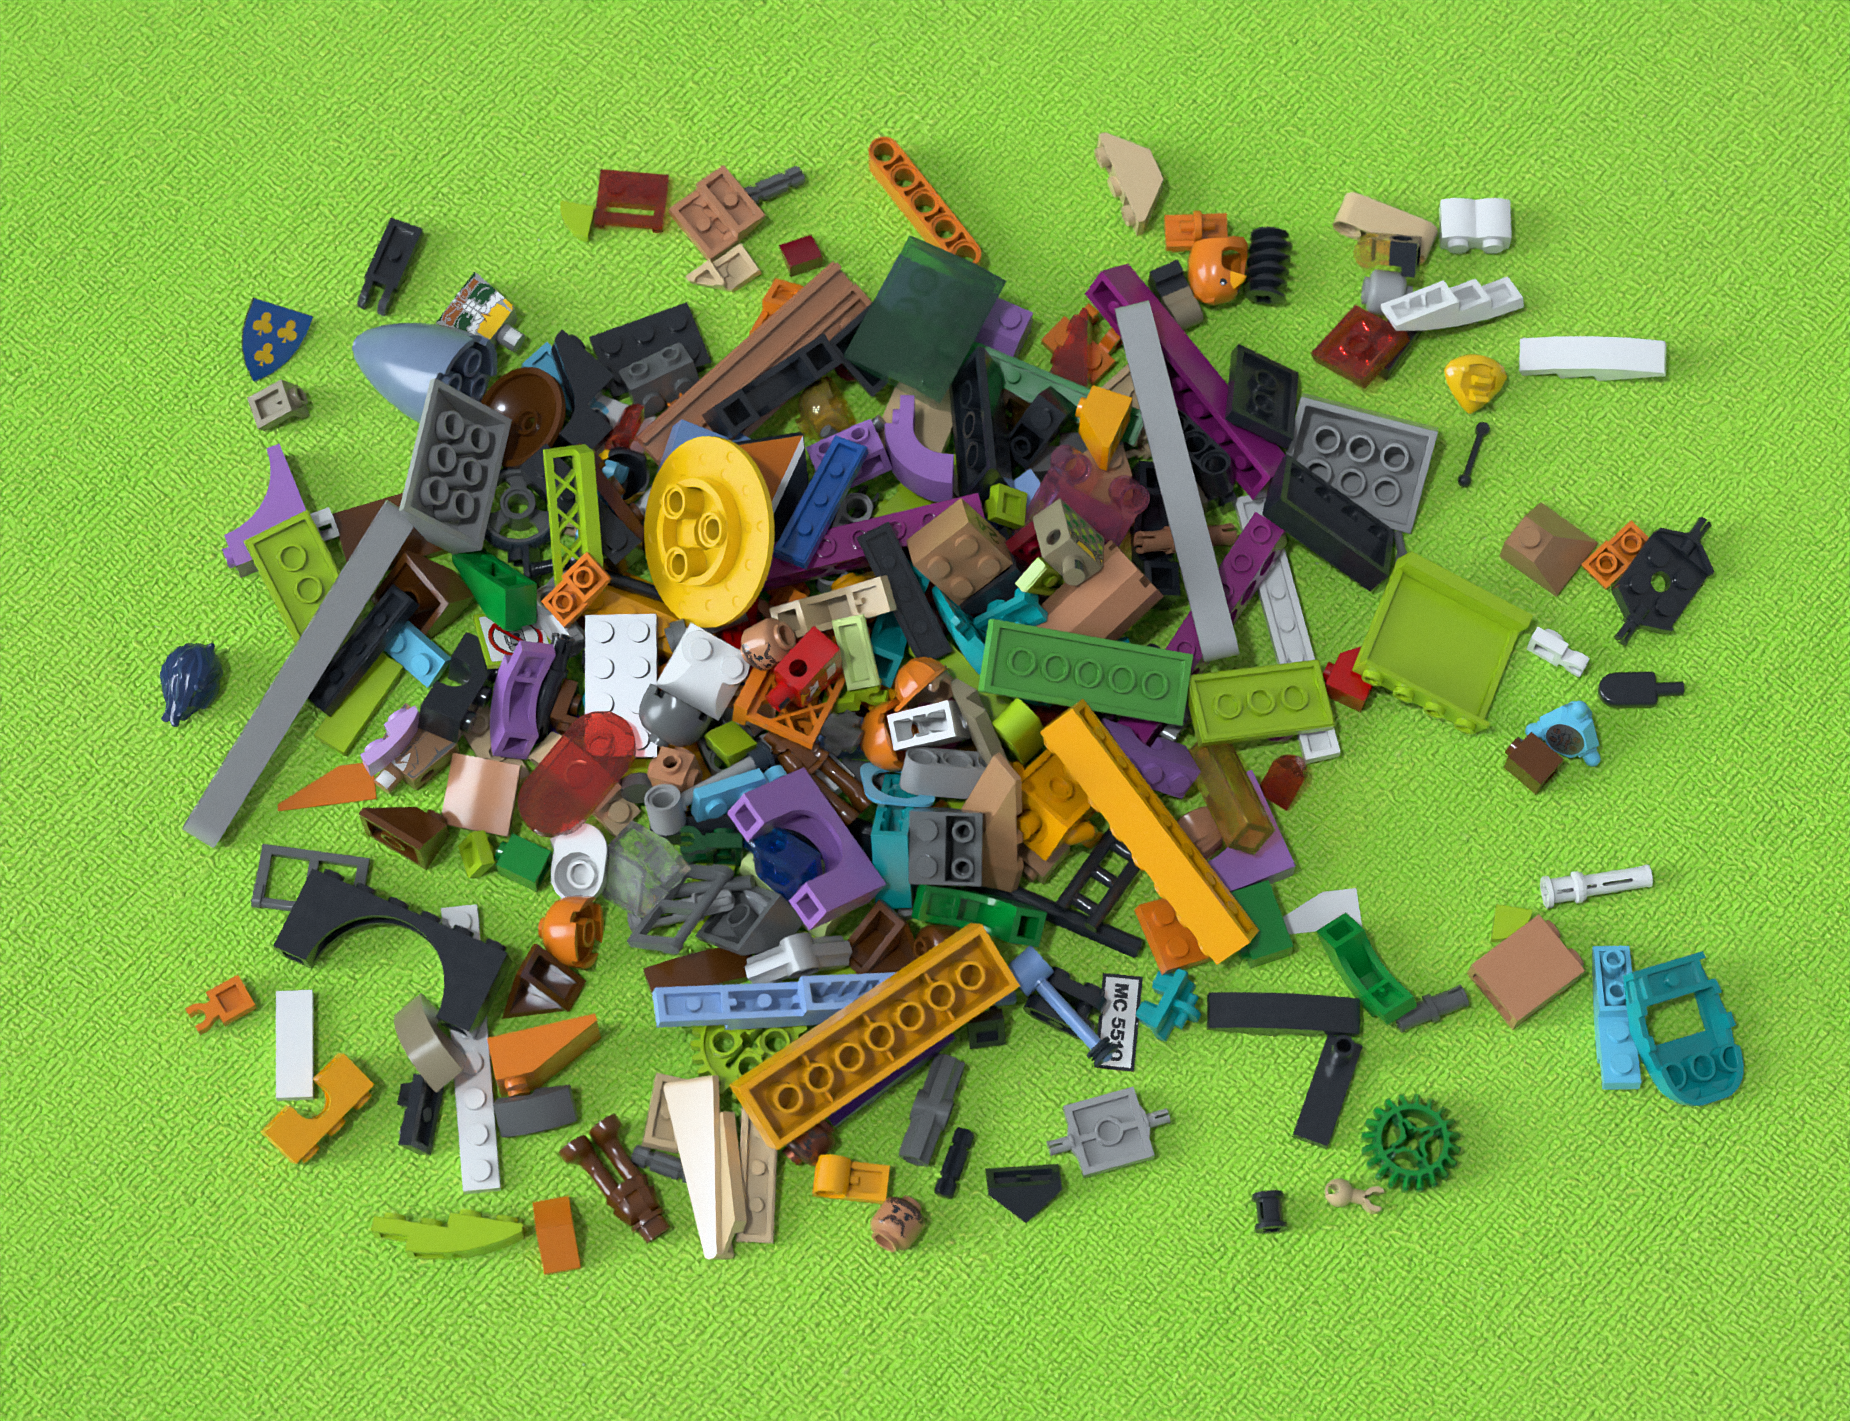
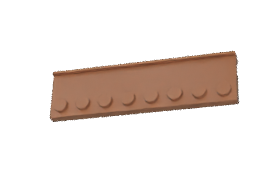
M832 261L634 438L658 466L660 465L673 425L682 419L712 431L702 417V414L824 333L828 340H830L843 326L872 303L856 283L853 285L840 270L842 267L838 262L835 264ZM787 401L752 423L740 433L747 437L750 436ZM736 434L729 440L733 441L738 434Z

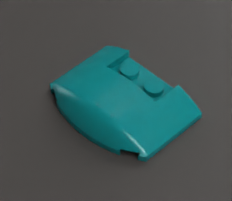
M935 585L931 590L937 610L962 654L980 675L987 633L982 629L976 628L974 626L975 618L970 614H965L961 610L960 605L958 606ZM1020 699L1023 703L1050 708L1053 705Z

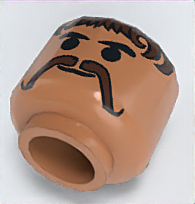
M767 618L750 626L743 632L740 648L741 655L754 668L767 671L776 667L795 646V636L788 624L776 618Z
M908 1196L903 1198H887L870 1221L873 1240L880 1247L890 1252L904 1251L911 1247L925 1227V1218L920 1212L922 1209L920 1204Z

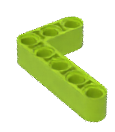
M948 641L952 651L935 660L949 668L947 671L953 679H959L978 692L980 675L968 663L964 655ZM907 642L904 652L911 659H914L915 656ZM978 692L1000 744L1025 765L1045 745L1044 737L1040 733L1044 728L1041 721L1019 698L1012 702L1007 696Z

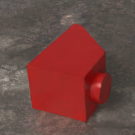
M1362 646L1340 653L1335 664L1328 662L1323 672L1328 698L1360 713L1373 688V685L1362 680V675L1352 671Z

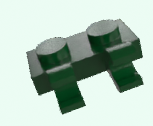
M683 826L680 828L681 836H683L681 837V845H684L680 846L682 864L706 863L707 866H712L713 864L741 866V861L743 860V835L741 833H735V830L730 828H718L713 833H706V836H704L693 826Z

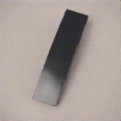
M1210 992L1207 994V1030L1274 1037L1280 1033L1316 1037L1319 1034L1355 1037L1360 1034V998L1293 993Z

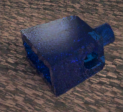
M780 827L774 828L767 836L762 835L749 842L746 839L743 841V847L753 854L755 873L758 878L776 893L781 894L789 904V900L806 882L823 875L821 854Z

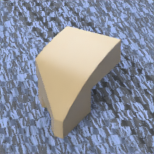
M740 243L712 263L708 260L685 277L691 284L734 292L761 275L762 272Z

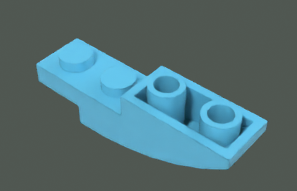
M1593 946L1595 1043L1597 1063H1600L1603 1090L1639 1089L1641 1085L1638 1050L1629 1030L1623 975L1632 972L1629 946Z

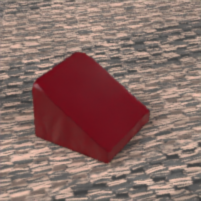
M812 235L779 245L790 277L823 267L822 254Z

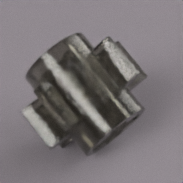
M846 709L844 714L841 713L840 715L833 712L827 718L820 731V735L825 738L823 748L836 756H839L841 751H847L852 754L865 734V731L859 728L861 726V723H859L861 718Z

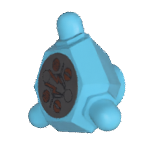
M1571 701L1539 717L1537 723H1531L1525 729L1526 736L1530 732L1534 733L1538 738L1545 740L1552 750L1568 758L1582 757L1590 767L1597 766L1601 761L1597 751L1599 742L1592 718V711L1583 701Z

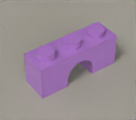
M1104 718L1101 719V723L1151 789L1180 799L1183 798L1201 773L1185 745L1157 737L1152 746L1148 747L1135 736L1131 727Z

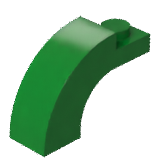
M1345 912L1316 931L1326 954L1353 996L1360 998L1361 1006L1372 1018L1377 1015L1388 1026L1417 1007L1414 996L1385 968L1372 948L1365 930L1349 914Z

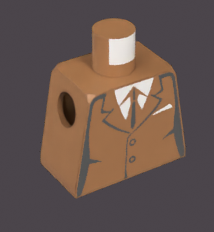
M404 703L401 709L406 708L408 710L411 706ZM418 728L406 748L373 781L388 794H391L402 780L413 789L418 790L451 763L453 753L460 754L458 743H453ZM387 733L383 736V740L388 738Z

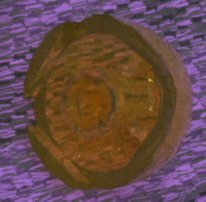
M826 375L805 388L799 397L798 410L800 417L795 419L805 438L811 435L818 442L824 439L820 436V432L825 426L830 425L836 431L841 432L856 425L857 422L853 415L850 417L845 406L847 402L830 376Z

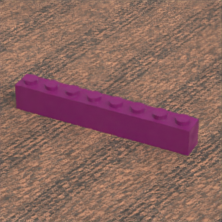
M1124 264L1102 270L1085 295L1120 338L1121 334L1115 308L1149 300L1176 407L1186 413L1228 453L1231 458L1234 478L1252 500L1267 496L1272 479L1285 454L1277 444L1268 442L1261 436L1244 428H1239L1225 420L1228 384L1129 264Z

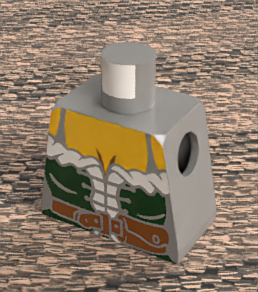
M475 272L436 322L437 325L461 329L484 337L492 342L495 350L501 344L512 352H516L525 339V334L513 327L517 321L514 306Z

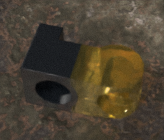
M1367 233L1355 245L1353 251L1354 259L1357 264L1364 268H1374L1377 265L1402 267L1401 276L1415 278L1420 269L1422 236Z

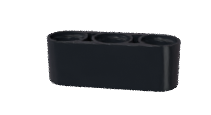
M1177 410L1196 483L1211 496L1219 497L1229 494L1235 486L1230 456L1186 413Z

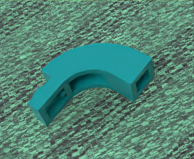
M907 559L925 594L930 580L913 566L911 560ZM893 611L876 616L870 634L879 678L882 680L881 685L889 688L892 686L907 643Z

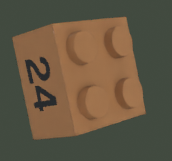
M962 498L906 540L913 566L958 606L1013 564L1010 551L1005 544L1006 539Z

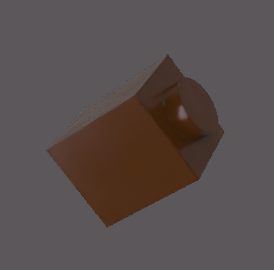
M1530 732L1524 740L1517 737L1507 748L1505 754L1508 755L1504 768L1537 795L1559 771L1564 759L1534 733Z

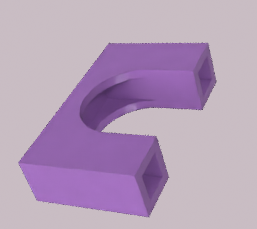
M804 767L744 793L727 812L747 842L776 829H790L806 836L818 848L824 859L825 874L806 882L789 900L809 931L869 903L886 885L883 878Z

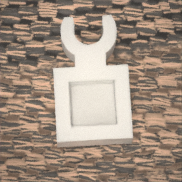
M1537 627L1526 648L1556 667L1559 664L1562 665L1568 672L1577 677L1581 676L1590 659L1578 651L1567 648L1569 644L1564 642L1563 637L1551 629L1543 630L1540 627Z

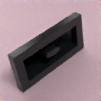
M1059 1164L985 1169L988 1195L1025 1223L1034 1217L1062 1190Z

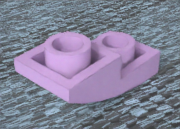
M415 705L408 710L402 708L391 714L388 722L384 724L388 738L385 740L382 738L374 740L365 747V752L360 754L363 765L371 777L390 764L406 748L416 734L419 711Z

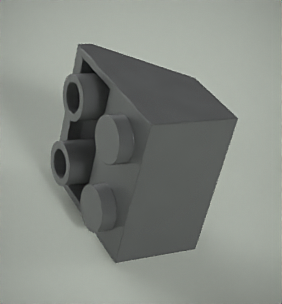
M914 807L910 810L908 884L982 886L983 812L939 807Z

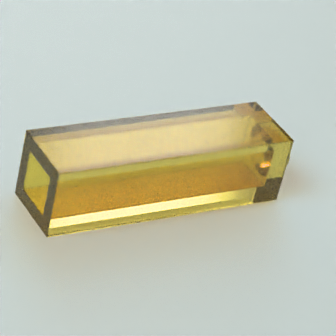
M1196 742L1188 751L1201 771L1195 779V783L1227 848L1255 855L1274 833L1275 828L1232 743L1198 747Z

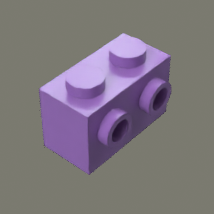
M871 419L853 425L846 430L805 447L815 471L835 435L868 447L869 453L850 488L893 469Z

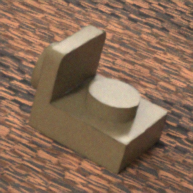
M279 380L247 398L257 428L263 431L269 430L292 416L301 419L309 416L306 407L308 401L303 389L284 380Z

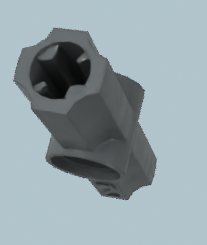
M935 1053L923 1089H919L909 1116L911 1121L900 1147L899 1158L916 1166H929L941 1131L944 1132L954 1105L953 1097L964 1072L965 1063L950 1055Z

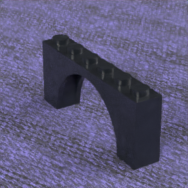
M312 868L273 945L276 951L285 958L313 969L317 960L330 945L354 930L372 925H393L411 930L427 940L437 951L441 960L444 974V992L436 1018L442 1026L475 1040L513 962L509 954L505 952L507 947L492 939H487L485 943L473 938L474 933L462 926L454 925L452 929L440 924L442 920L430 912L422 911L420 915L408 910L409 905L395 897L390 896L388 901L375 896L377 891L365 884L357 883L355 887L343 882L345 878L330 869H325L322 873Z

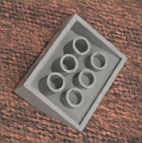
M436 378L430 379L399 512L428 542L452 554L480 551L483 546L512 419Z
M1302 393L1295 417L1294 437L1287 448L1286 455L1288 454L1390 528L1411 534L1438 434V427Z

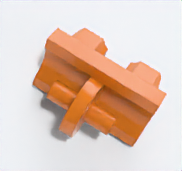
M1200 210L1193 211V214L1165 215L1166 251L1184 252L1185 250H1191L1194 242L1201 239L1228 237L1227 213L1201 214Z

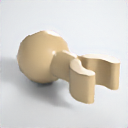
M1335 1178L1326 1185L1325 1198L1329 1204L1335 1207H1343L1351 1202L1362 1205V1208L1370 1214H1377L1381 1211V1207L1372 1205L1369 1199L1366 1198L1371 1194L1380 1196L1384 1189L1379 1186L1370 1187L1366 1191L1355 1189L1348 1181L1342 1178ZM1328 1187L1334 1191V1194L1328 1193Z

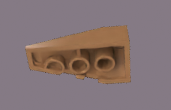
M999 752L992 757L962 809L983 812L982 886L1013 892L1017 890L1023 872V858L1019 855L1017 856V844L1023 842V832L1017 829L1016 816L1022 813L1021 777Z

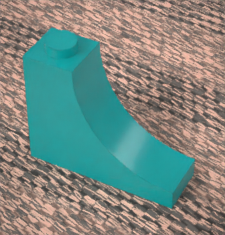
M885 774L881 792L898 798L918 796L910 794L900 787L901 775ZM878 804L871 832L873 866L886 885L875 896V904L879 899H882L892 909L912 908L916 884H908L909 813L914 807Z

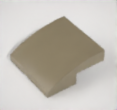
M957 678L951 682L953 696L980 757L988 765L992 757L1000 752L1008 762L977 690Z

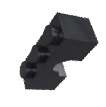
M466 632L451 655L448 679L460 683L461 686H449L435 681L420 707L418 728L456 744L464 732H471L477 719L476 712L478 708H485L492 694L491 687L496 681L499 668L487 669L478 636Z

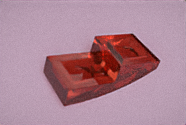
M639 403L632 404L621 412L606 441L604 450H610L618 446L630 449L644 421L643 405Z

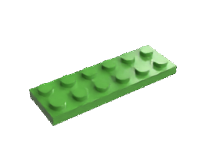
M989 619L978 692L1072 707L1078 701L1084 699L1091 710L1095 712L1183 726L1193 654Z

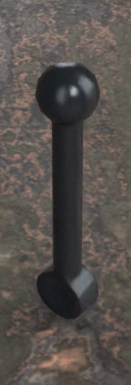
M1479 422L1476 425L1475 433L1477 436L1464 473L1458 477V483L1461 487H1468L1471 484L1470 474L1483 437L1487 436L1490 430L1486 422Z

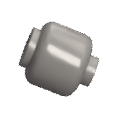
M1375 270L1371 273L1370 277H1364L1361 304L1366 305V309L1370 314L1385 316L1381 310V304L1412 293L1413 286H1407V279L1401 276V272Z

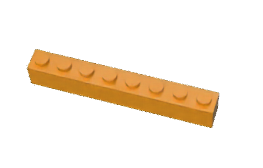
M1081 699L1043 728L1040 733L1044 737L1043 741L1047 749L1060 758L1066 766L1065 769L1069 778L1079 784L1086 792L1092 808L1105 817L1110 824V830L1114 837L1124 842L1132 853V859L1136 866L1146 871L1152 879L1158 895L1168 900L1176 911V917L1181 925L1190 929L1194 934L1203 954L1212 958L1216 965H1218L1250 943L1259 932V929L1085 700Z

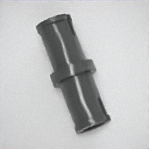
M1461 984L1434 996L1426 994L1422 996L1421 1001L1416 1002V1008L1395 1020L1401 1033L1428 1021L1435 1023L1440 1021V1016L1463 1007H1468V998Z

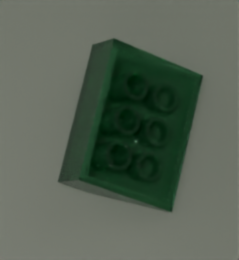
M909 235L843 358L903 392L915 395L916 399L935 409L941 403L1007 281L971 261Z

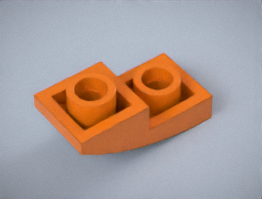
M1630 520L1609 541L1606 540L1581 566L1607 590L1620 579L1649 537Z
M586 552L561 576L563 580L541 601L564 628H569L583 614L612 579L589 552Z

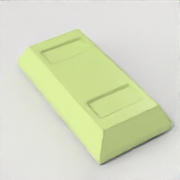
M864 614L831 620L836 643L841 650L842 668L847 690L880 685V678Z

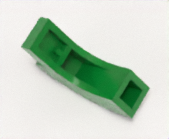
M919 884L911 917L920 921L961 928L970 923L982 924L988 935L1008 943L1031 945L1032 947L1039 948L1047 912L1014 900L951 885Z

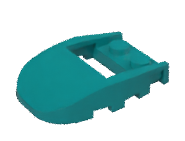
M1703 951L1623 975L1629 1030L1642 1062L1659 1091L1670 1100L1686 1106H1702L1731 1096L1740 1086L1744 1074L1741 1047L1734 1043L1731 1027L1736 1026L1732 1012H1726L1718 995L1722 993V990L1716 978L1708 980L1700 963L1701 959L1706 958ZM1694 993L1705 1031L1655 1045L1653 1036H1649L1644 1017L1648 1015L1646 1007Z

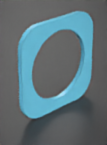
M865 763L861 766L860 776L865 795L869 800L878 804L921 808L933 805L935 796L918 795L912 798H898L879 791L873 785L871 779L876 774L889 771L878 768L872 763Z

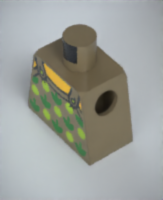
M1061 498L1033 517L1043 559L1063 577L1067 584L1078 586L1101 570L1103 567L1104 537Z

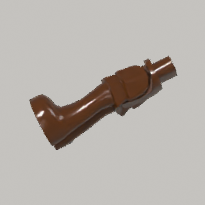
M797 726L795 730L801 732V729ZM770 731L763 737L774 749L771 752L773 756L780 753L777 758L787 774L803 767L806 769L847 828L873 802L866 797L863 784L840 767L829 755V751L820 747L819 741L816 740L811 750ZM819 770L824 773L849 798L852 806L831 790L816 773Z
M614 1113L602 1119L591 1128L589 1135L610 1160L624 1182L618 1185L598 1157L586 1135H581L569 1142L559 1151V1155L567 1164L582 1167L607 1200L606 1204L614 1209L613 1214L628 1226H633L631 1228L633 1234L638 1232L646 1244H649L667 1232L671 1226L663 1216L665 1210L663 1207H660L654 1185H649L647 1175H643L622 1147L619 1140L622 1124Z

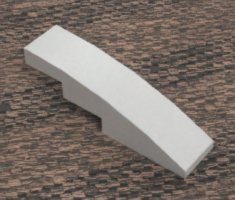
M1508 276L1481 286L1475 278L1452 288H1449L1443 280L1381 304L1382 312L1396 331L1432 330L1461 326L1490 319L1524 307L1523 296Z
M1599 336L1520 338L1519 371L1522 376L1557 373L1559 378L1594 376L1597 381L1666 376L1667 343L1659 340Z

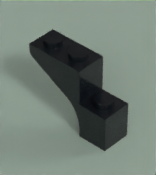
M562 329L555 337L551 348V356L570 405L571 417L568 424L559 433L555 445L559 448L581 443L586 444L591 450L594 448L597 451L609 439L613 427L603 412L598 409L593 410L591 406L610 388L615 375L611 373L610 366L604 360L598 357L595 359L585 350L584 343L573 334L568 335Z

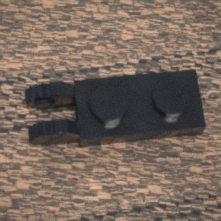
M390 218L364 276L365 282L357 300L358 307L362 309L368 307L375 286L385 289L379 300L377 313L382 316L388 314L394 301L395 293L398 294L424 235L423 228Z

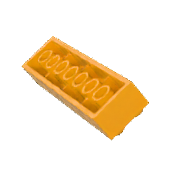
M970 923L729 1084L766 1145L779 1150L1010 994L1020 985L983 925Z

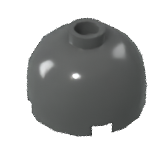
M650 683L639 705L640 722L651 733L648 740L659 747H669L671 744L681 748L691 746L700 740L707 731L713 717L705 714L702 720L699 718L701 712L664 690L661 691L660 695L656 694L657 686Z

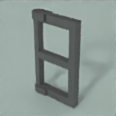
M262 844L256 882L251 898V907L291 911L295 901L265 897L273 856L310 861L307 878L312 868L317 871L319 870L320 863L356 867L354 887L357 883L366 885L370 858Z
M681 864L628 938L629 946L678 954L683 948L684 942L722 888L731 880L734 871L724 865ZM687 878L714 880L699 903L672 900ZM663 912L689 915L674 938L647 935Z

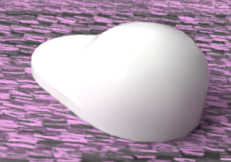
M587 823L569 825L560 832L555 841L551 866V883L555 892L561 898L575 895L597 898L604 890L607 882L606 863L608 846L604 835L595 826Z

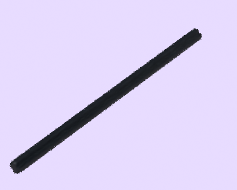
M857 817L847 829L849 832L871 835L873 824ZM966 886L979 892L1007 898L1047 912L1046 921L1130 957H1137L1141 950L1143 940L1140 937L1104 922L1097 932H1091L1084 925L1089 918L1088 915L1069 908L1066 913H1062L1054 907L1055 901L1020 886L1013 892L985 886Z

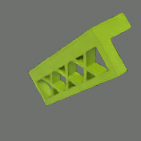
M586 444L543 450L555 587L563 580L561 577L563 575V567L571 557L578 561L586 552H589L603 568L594 451ZM572 456L573 468L562 479L554 473L553 458ZM573 478H574V488L569 484V483L572 481ZM555 479H557L560 482L557 488L555 485ZM566 487L575 494L576 503L567 514L557 507V498ZM558 513L564 517L560 522L558 521ZM576 513H577V522H575V521L572 519ZM570 522L578 528L579 537L570 548H567L560 542V533ZM561 548L566 551L563 557L561 556ZM579 548H580V557L575 554V552H576Z

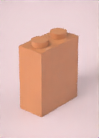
M1540 915L1534 917L1471 964L1467 973L1512 1030L1578 982L1585 972L1582 967L1584 963L1579 954L1572 948L1567 949L1559 939L1561 935L1556 926L1549 920L1544 921Z

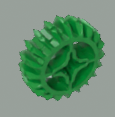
M1404 1094L1399 1095L1398 1106L1390 1098L1386 1099L1384 1102L1386 1111L1380 1107H1375L1373 1115L1376 1119L1367 1118L1365 1126L1370 1131L1363 1132L1361 1135V1140L1369 1143V1145L1362 1148V1155L1374 1156L1367 1161V1168L1373 1169L1378 1166L1380 1169L1375 1175L1376 1180L1379 1181L1387 1175L1390 1177L1387 1183V1187L1390 1189L1395 1186L1396 1181L1402 1182V1193L1408 1192L1410 1183L1414 1184L1417 1193H1421L1424 1189L1423 1181L1431 1189L1435 1188L1438 1184L1436 1176L1439 1179L1446 1180L1449 1176L1446 1168L1454 1169L1457 1161L1451 1156L1459 1155L1461 1147L1452 1144V1142L1459 1140L1460 1133L1448 1131L1455 1124L1454 1118L1443 1121L1442 1117L1447 1111L1446 1108L1440 1107L1437 1112L1433 1111L1434 1100L1431 1098L1427 1100L1425 1106L1420 1105L1421 1098L1419 1094L1413 1096L1411 1104H1408L1407 1097ZM1403 1117L1420 1119L1427 1123L1428 1126L1423 1128L1414 1127L1407 1118L1403 1119ZM1392 1122L1395 1126L1394 1133L1397 1141L1391 1144L1390 1148L1384 1150L1381 1140L1382 1130ZM1406 1137H1410V1142L1413 1138L1416 1141L1420 1140L1415 1150H1411V1146L1409 1149L1403 1146ZM1438 1137L1440 1145L1439 1157L1432 1165H1429L1426 1160L1428 1155L1425 1145L1429 1144L1433 1138ZM1405 1159L1413 1165L1414 1169L1418 1168L1419 1170L1401 1168L1394 1164L1393 1161Z

